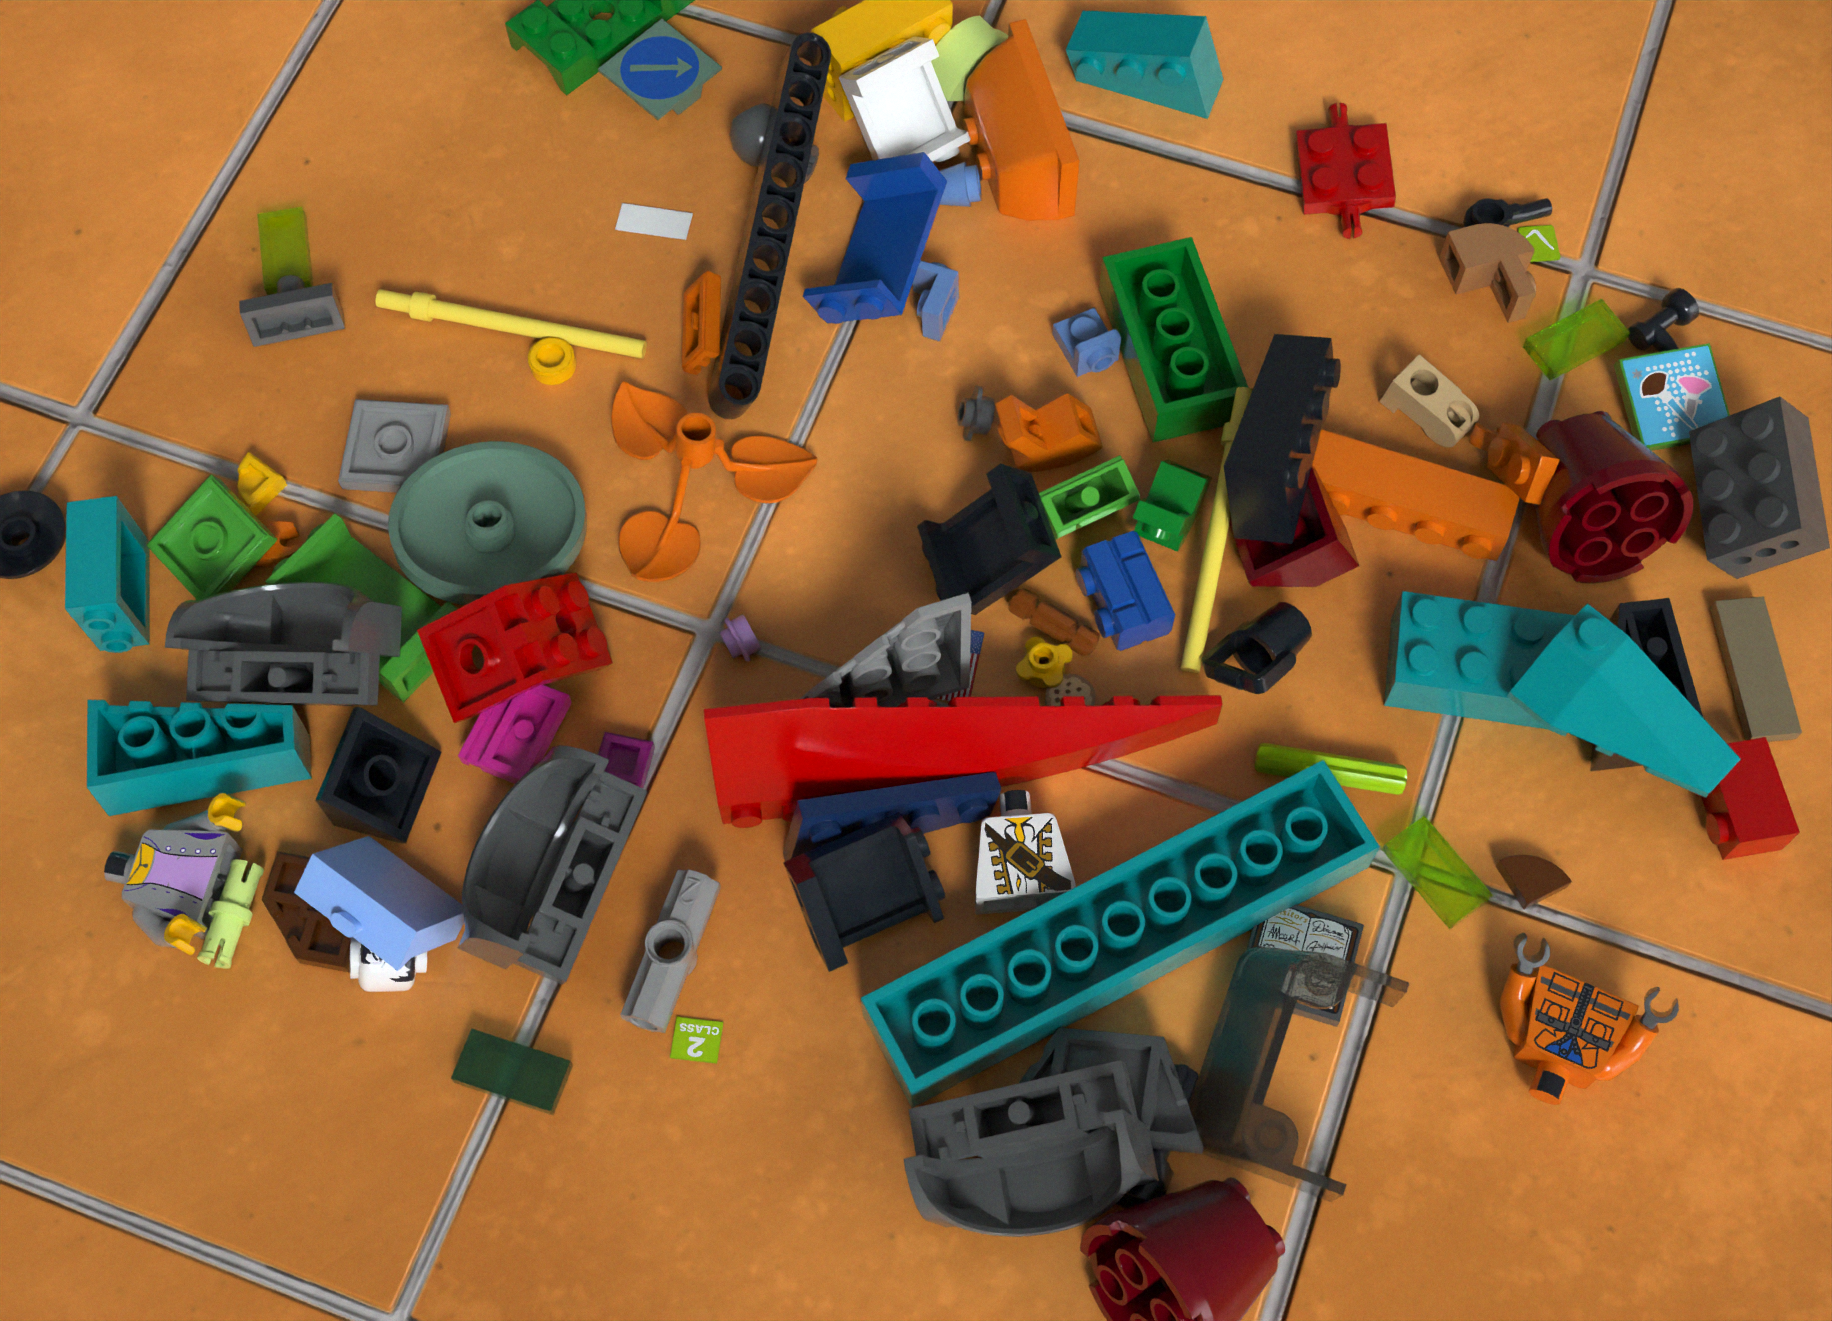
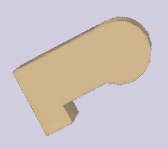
M1420 354L1391 382L1380 400V403L1392 413H1395L1398 409L1422 427L1426 435L1433 442L1443 447H1453L1478 422L1480 417L1475 404L1461 392L1462 390Z

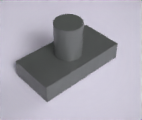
M288 275L278 280L276 284L277 294L239 301L240 315L254 347L345 329L344 315L332 283L305 288L301 278Z

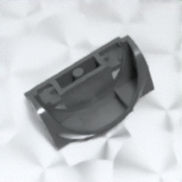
M288 582L248 587L224 592L201 600H188L181 603L173 612L169 621L165 648L189 650L186 701L326 706L378 705L380 657H400L402 607L377 603L352 586L333 582Z
M559 745L552 747L548 754L507 792L488 819L475 844L463 882L462 904L465 931L457 949L503 969H507L510 965L515 964L561 985L564 984L568 979L647 794V790L605 772L609 762L607 758L571 746Z
M1123 1060L909 1109L916 1156L903 1160L910 1191L921 1216L928 1222L947 1228L954 1226L976 1233L1006 1237L1036 1236L1060 1232L1080 1226L1101 1216L1118 1203L1133 1187L1159 1181L1148 1125L1137 1118L1127 1063ZM976 1155L979 1156V1157H982V1158H976V1159H963V1158H968V1157H972V1156H976Z

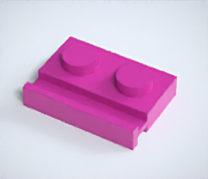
M539 685L480 713L458 754L459 759L463 764L468 766L469 764L481 768L483 772L515 784L543 759L572 703L569 695L548 686Z

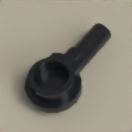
M1548 198L1520 205L1517 203L1508 205L1502 199H1481L1466 211L1463 223L1464 227L1483 223L1509 227L1513 224L1550 216L1552 214V204Z

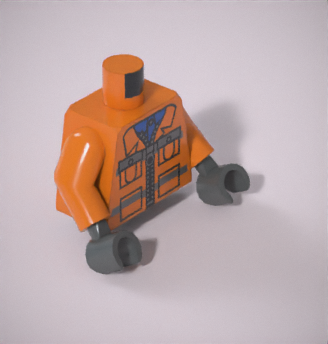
M1525 933L1519 934L1514 940V950L1519 961L1518 964L1511 965L1499 1005L1507 1037L1515 1043L1514 1058L1523 1064L1537 1069L1529 1093L1542 1102L1559 1105L1568 1083L1578 1088L1586 1089L1596 1080H1612L1639 1061L1658 1034V1023H1667L1677 1016L1679 1011L1677 998L1673 1001L1668 1011L1657 1012L1651 1007L1650 1003L1659 993L1660 987L1651 988L1646 992L1644 997L1645 1012L1643 1015H1636L1639 1005L1544 965L1550 957V947L1545 938L1541 941L1539 952L1532 956L1523 954V948L1527 941Z

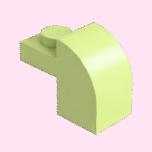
M973 16L961 21L948 31L936 45L939 57L933 59L931 63L947 101H964L967 78L986 54L1008 39L1006 33L992 28L981 16Z

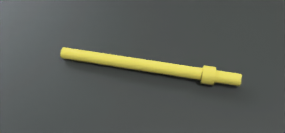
M379 289L376 295L377 307L409 313L410 318L431 322L433 318L538 339L558 337L566 340L570 345L641 359L644 358L647 349V342L645 340L436 300V296L433 294L418 291L409 295Z
M1247 387L1236 388L1230 422L1225 423L1223 428L1221 445L1225 448L1180 667L1181 670L1200 673L1201 660L1204 654L1231 518L1224 464L1253 389Z

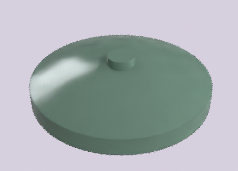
M504 441L468 444L453 448L430 459L415 470L402 484L392 502L388 518V532L397 563L408 579L426 593L441 600L460 605H467L504 585L563 575L579 555L587 531V513L583 493L579 483L568 468L553 456L539 449Z

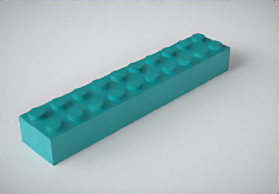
M1322 760L861 997L862 1014L910 1106L913 1108L1054 1034L1058 1028H1065L1244 934L1253 929L1254 926L1288 908L1299 905L1369 868L1380 846L1325 761Z

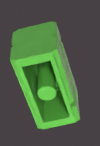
M1120 455L1039 493L1055 540L1140 500L1139 491L1124 459Z

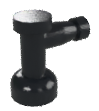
M1675 288L1664 296L1661 304L1662 309L1644 323L1636 322L1627 329V336L1630 342L1639 350H1646L1652 345L1658 352L1679 349L1675 340L1666 329L1672 324L1678 326L1688 325L1699 316V307L1694 297L1682 288Z

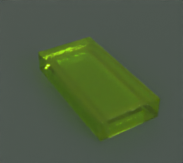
M303 207L257 214L263 284L267 295L277 294L276 284L278 280L288 275L301 278L305 288L313 287L307 218Z
M1600 299L1527 337L1523 348L1551 381L1625 342L1630 332L1604 300Z
M1425 816L1388 841L1382 849L1449 930L1486 904L1493 896Z

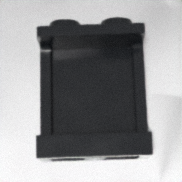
M1001 463L986 473L991 490L944 523L924 520L917 525L922 540V551L929 561L936 582V593L940 601L968 593L972 602L971 614L977 615L1062 557L1032 473Z
M899 812L783 862L815 948L829 972L848 964L843 949L846 946L921 913H928L934 923L944 919L938 902L946 898L944 889L934 870L928 871L923 859L931 855L928 843L920 827L916 826L911 829Z

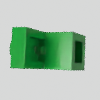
M1170 460L1161 461L1148 496L1139 500L1132 517L1138 520L1134 531L1140 537L1178 552L1199 512L1212 477Z

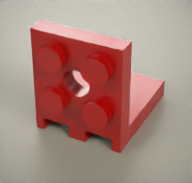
M577 572L504 585L417 629L454 723L468 720L539 685L598 671L613 664L607 649V640L598 627L589 605L588 593L581 584ZM474 645L481 649L484 656V665L481 670L476 667L472 659Z

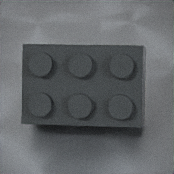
M1779 396L1689 431L1707 561L1734 578L1739 579L1830 548L1807 416Z

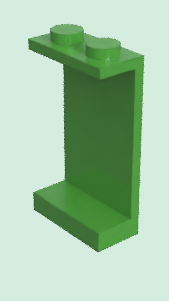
M336 513L324 524L316 526L308 535L306 542L289 558L281 560L273 569L271 576L265 581L267 585L288 582L340 583L356 588L377 603L401 606L400 657H380L379 684L403 703L433 673L417 629L458 609L450 602L440 606L350 535L342 518Z

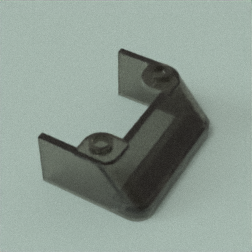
M1264 946L1253 947L1245 951L1238 959L1189 1103L1203 1144L1202 1154L1329 1202H1333L1343 1196L1347 1184L1292 1164L1299 1141L1296 1126L1284 1113L1263 1105L1296 1002L1315 1009H1328L1337 1005L1348 991L1394 1007L1407 993L1409 982L1327 953Z

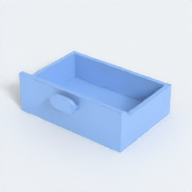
M370 836L313 853L294 891L296 895L326 916L334 928L346 937L355 938L397 971L411 958L456 940L464 924L463 905Z

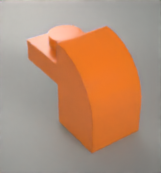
M1069 393L1037 410L1012 395L995 403L1000 423L997 425L999 435L1004 444L1011 449L1015 466L1020 470L1040 472L1069 466L1103 448L1092 409Z

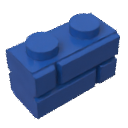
M1131 531L1113 537L1111 541L1104 540L1087 546L1082 550L1080 568L1076 569V578L1085 597L1092 595L1098 609L1094 611V617L1103 638L1111 636L1116 649L1122 651L1139 645L1145 640L1148 642L1168 635L1172 631L1175 613L1137 532Z

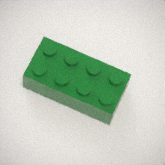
M1184 238L1102 257L1099 291L1112 328L1117 329L1121 336L1120 351L1152 442L1222 427L1225 423L1230 422L1236 388L1249 387L1193 238Z

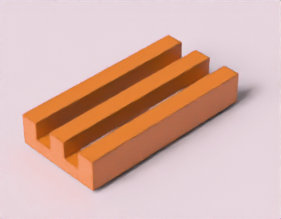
M709 271L703 273L684 292L682 368L684 372L698 375L701 372V366L707 367L710 364V357L715 359L720 354L721 275Z

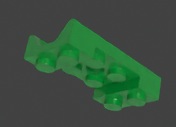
M536 0L507 21L505 26L511 47L518 51L525 46L547 66L558 87L567 96L597 74L599 67L661 19L667 22L695 0H555L548 6H545L540 0ZM600 13H610L613 15L606 21L601 19L593 20Z

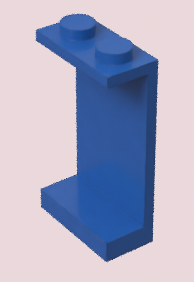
M925 152L850 164L845 179L861 196L864 204L835 285L807 288L803 293L804 299L827 324L902 315L947 184L945 177Z

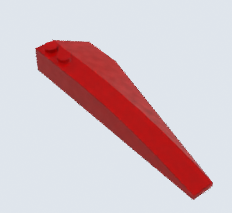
M1221 695L1157 696L1152 699L1150 705H1141L1140 701L1133 698V696H1113L1110 701L1105 702L1101 706L1085 705L1084 696H1063L1060 700V706H1040L1039 698L1035 696L954 697L949 701L948 707H938V704L933 700H928V697H907L905 702L897 707L878 706L877 698H854L852 702L853 707L830 708L829 698H805L704 709V721L722 823H732L734 827L749 828L760 825L762 820L783 818L784 821L792 822L797 800L996 772L1000 786L1004 787L1080 769L1169 742L1216 725L1223 704Z

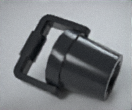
M1279 602L1253 620L1242 623L1207 652L1201 660L1205 674L1208 678L1238 690H1245L1253 694L1265 693L1294 667L1297 654L1312 636L1311 626L1304 614L1295 606L1286 602ZM1234 655V658L1244 670L1224 662Z

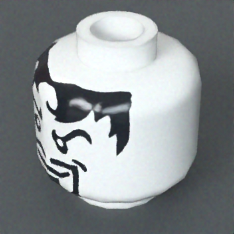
M351 937L350 979H358L359 985L364 991H407L413 986L416 973H426L427 952L411 958L397 971L355 938Z

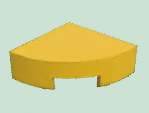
M250 452L245 455L238 467V497L257 516L287 486V483L280 474Z

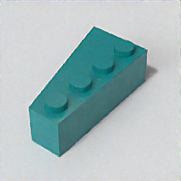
M88 700L87 789L108 816L215 797L220 793L231 794L312 779L310 735L292 705L227 704L225 708H203L201 703L181 702L180 707H154L150 701H130L129 706L109 705L106 700Z

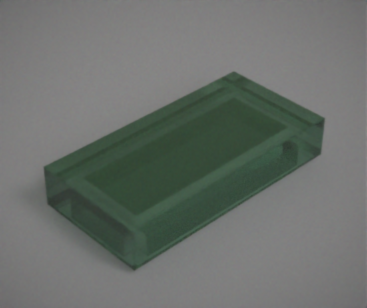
M471 1028L451 1080L456 1084L554 1115L573 1064L570 1060Z

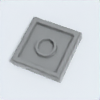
M355 399L338 479L341 488L346 490L397 493L402 484L415 470L430 459L444 453L451 416L448 405Z

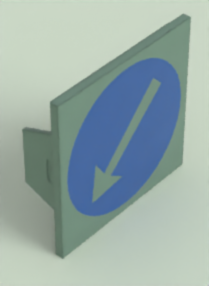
M663 19L655 23L598 68V72L657 120L661 119L672 109L677 115L681 114L701 98L703 84L722 70V66Z

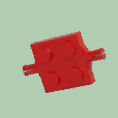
M1334 103L1328 108L1331 127L1296 130V149L1303 214L1329 213L1341 215L1343 237L1350 239L1352 229L1354 239L1362 234L1359 214L1371 209L1395 207L1396 192L1387 123L1349 125L1347 105L1340 103L1338 117L1337 103Z

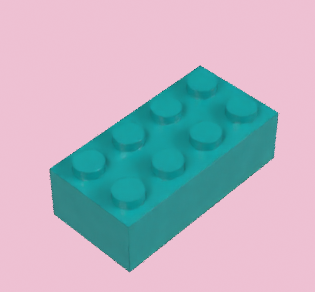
M1402 591L1391 617L1384 706L1547 729L1507 695L1553 638L1575 615Z

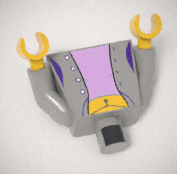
M220 793L213 798L208 810L167 824L163 830L150 829L142 835L136 854L113 851L108 856L104 868L105 879L125 884L122 890V900L133 909V921L155 945L178 948L188 955H193L196 949L189 945L192 937L196 936L205 940L213 919L209 915L211 905L214 901H219L230 870L231 860L240 859L243 851L231 835L223 831L226 829L237 832L241 830L243 822L234 818V814L239 808L246 806L245 801L226 793Z

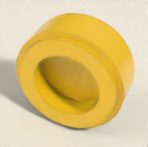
M558 337L543 338L537 341L528 353V364L531 373L537 381L543 384H561L570 379L576 370L577 363L573 348L564 339Z

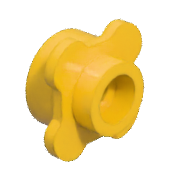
M1041 637L1030 638L1025 644L1027 652L1023 661L1018 662L1016 665L1018 677L1022 680H1029L1031 684L1040 688L1059 686L1063 682L1065 664L1070 662L1073 657L1071 648L1066 644L1055 646L1045 643ZM1042 659H1047L1049 663L1040 664V661Z

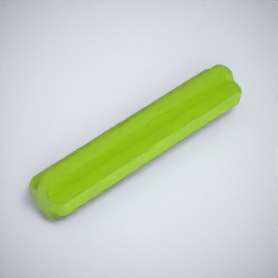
M1270 743L1259 744L1256 751L1255 770L1260 773L1291 777L1324 760L1341 786L1399 795L1403 793L1407 783V768L1400 764Z

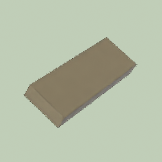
M1764 596L1715 601L1710 607L1745 740L1766 737L1768 742L1797 739L1802 730Z

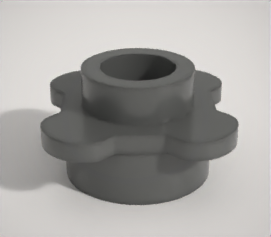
M976 385L970 398H962L959 405L957 422L959 426H965L963 432L965 441H971L973 433L987 435L992 426L995 403L992 397L982 396V386Z

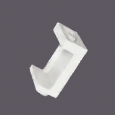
M914 36L839 76V80L873 160L925 152L932 162L934 160L941 162L957 155L960 152L959 147L971 140L968 131L957 128L931 61L939 57L933 39Z

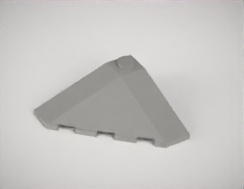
M965 593L916 608L903 618L902 621L869 644L800 699L829 698L830 708L853 707L852 702L854 698H877L878 706L897 707L904 703L907 697H928V700H932L969 688L972 603L969 594Z

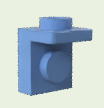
M920 260L913 281V291L921 294L917 306V316L922 317L923 337L940 341L959 299L958 271L952 270L944 264L937 262L928 263Z
M1095 307L1053 324L1052 335L1077 377L1091 371L1095 373L1101 372L1109 368L1115 361H1118L1121 336L1117 329L1107 330Z

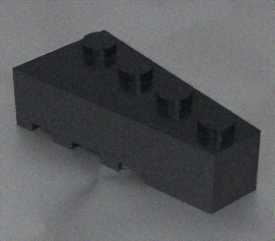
M1274 334L1224 464L1234 538L1286 544L1293 543L1323 421L1326 420L1328 415L1331 389L1337 388L1340 380L1341 362L1340 359L1333 358L1332 338Z

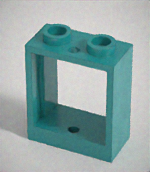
M117 496L67 502L65 610L100 651L105 650L112 653L126 652L135 646L150 645L149 548L146 546L149 540Z

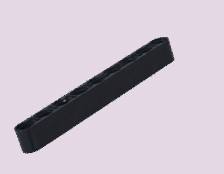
M807 32L796 37L779 69L721 333L720 354L716 357L708 393V402L711 409L716 415L724 419H735L742 416L758 397L761 389L831 60V49L828 43L816 33ZM799 57L808 60L812 66L804 64ZM790 97L799 99L804 106L797 105ZM781 136L791 139L796 147L786 144ZM772 177L782 179L787 188L777 185ZM763 217L772 219L779 229L767 226L763 221ZM753 259L764 261L770 271L758 268ZM744 300L756 303L761 313L750 311L745 306ZM741 342L747 345L751 350L752 356L741 354L736 349L734 343ZM725 385L737 387L741 391L743 399L731 397L727 393Z

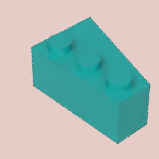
M1083 10L1066 48L1076 81L1206 119L1210 115L1224 80L1206 16Z

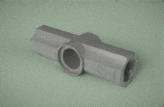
M690 869L677 870L658 921L650 928L646 935L644 944L646 951L620 1014L623 1020L651 1032H666L686 977L692 973L697 964V949L721 889L719 882ZM669 942H680L685 945L682 953L676 958L669 960L658 956L661 948Z

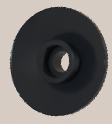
M14 491L0 496V578L17 579L27 577L45 568L59 554L66 539V520L59 506L44 494L34 491ZM28 538L23 544L18 545L21 540Z

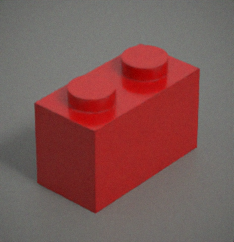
M1766 737L1727 743L1739 756L1740 761L1706 798L1696 794L1702 798L1707 813L1706 830L1709 839L1713 844L1718 845L1722 860L1782 850L1800 831Z

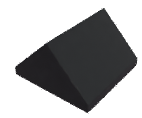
M355 707L315 801L334 826L400 844L406 843L442 751L360 707Z

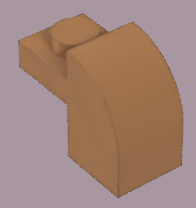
M1492 223L1476 224L1448 231L1439 260L1455 294L1490 286L1507 323L1526 317L1536 295L1535 280L1532 274L1527 271L1535 251L1530 242L1517 231Z

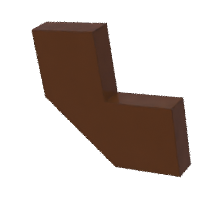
M277 851L261 900L276 922L291 952L301 964L350 973L351 938L346 937L334 928L326 916L294 893L311 857Z

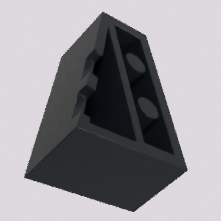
M1670 598L1620 603L1609 621L1626 633L1703 717ZM1595 744L1592 745L1590 771L1643 766L1615 753L1612 756H1608L1595 750Z

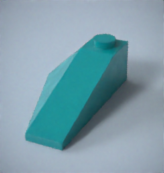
M1588 603L1553 638L1507 695L1548 730L1564 737L1569 733L1595 744V750L1608 756H1612L1615 753L1643 765L1646 772L1705 798L1740 761L1739 756L1626 633Z

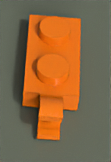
M1502 422L1501 427H1497L1495 432L1485 428L1480 423H1475L1469 442L1477 448L1488 451L1487 468L1524 502L1541 505L1545 490L1554 476L1560 459L1519 425Z

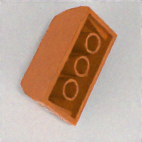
M1027 20L1010 22L1008 39L986 54L966 80L963 130L968 131L971 139L967 144L969 146L975 145L978 154H975V163L978 166L980 180H988L997 209L1002 215L1026 221L1059 220L1075 216L1080 160Z

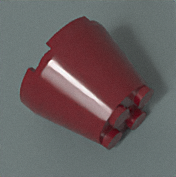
M1597 411L1592 414H1581L1563 421L1551 420L1537 430V441L1560 459L1554 476L1545 490L1541 505L1534 504L1542 547L1553 568L1556 567L1558 570L1570 574L1575 582L1602 583L1617 580L1643 569L1644 566L1641 561L1657 551L1667 541L1676 544L1690 523L1693 513V497L1689 488L1674 468L1613 421L1607 412Z
M1229 1177L1223 1182L1218 1180L1204 1181L1110 1213L1084 1232L1080 1243V1251L1087 1257L1090 1256L1096 1280L1088 1286L1107 1321H1241L1276 1273L1278 1258L1285 1253V1245L1280 1234L1273 1227L1266 1225L1260 1214L1253 1207L1245 1186L1237 1179Z

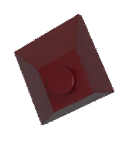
M1313 465L1292 544L1234 538L1248 583L1252 587H1316L1360 566L1347 529ZM1230 518V527L1233 533L1232 520Z

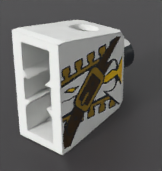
M1011 790L1000 794L1001 817H990L982 820L975 894L976 915L1029 911L1076 887L1057 819L1051 813L1032 814L1030 793L1028 791Z

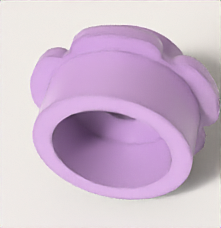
M742 614L731 621L728 617L725 618L724 622L728 628L719 633L731 656L735 658L742 654L745 661H750L749 655L762 648L745 616Z

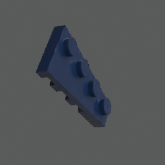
M996 772L797 800L783 850L785 861L790 860L898 812L911 829L919 826L923 834L961 823L979 821L991 815L1001 792Z

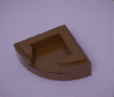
M1514 855L1503 858L1496 864V868L1524 910L1567 888L1572 882L1568 875L1558 866L1537 856Z

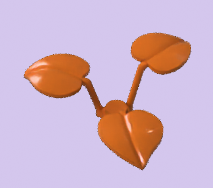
M623 381L616 393L611 414L612 432L619 448L629 456L640 460L652 459L663 449L668 453H673L676 449L677 458L681 461V470L670 518L668 519L659 512L645 511L631 516L621 528L618 541L619 551L631 576L646 582L666 581L681 575L696 561L700 551V534L691 525L677 523L681 515L691 468L699 469L704 467L713 459L714 454H717L727 471L736 472L734 484L739 493L755 502L777 503L787 499L797 491L815 469L817 457L797 445L767 436H749L734 443L731 449V461L724 450V441L722 439H715L716 425L709 416L702 413L688 414L687 410L671 397L646 391Z

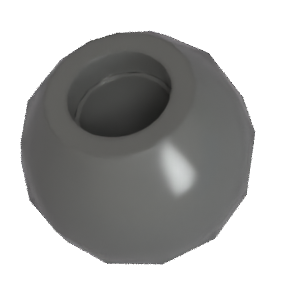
M766 103L751 107L735 117L731 122L729 133L734 152L743 162L756 167L759 165L771 105ZM781 136L782 140L789 145L791 139Z

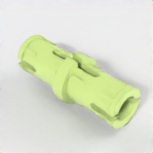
M241 859L231 860L230 870L220 899L212 903L209 915L213 919L202 949L197 956L200 962L209 965L211 959H214L218 945H220L221 948L214 967L231 968L232 958L242 928L250 924L253 916L249 908L260 877L264 873V869L261 866L252 863L251 868L247 871L244 882H242L241 879L248 861Z

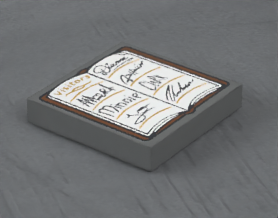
M1294 905L1254 926L1251 931L1234 996L1337 1027L1341 1019L1364 924Z

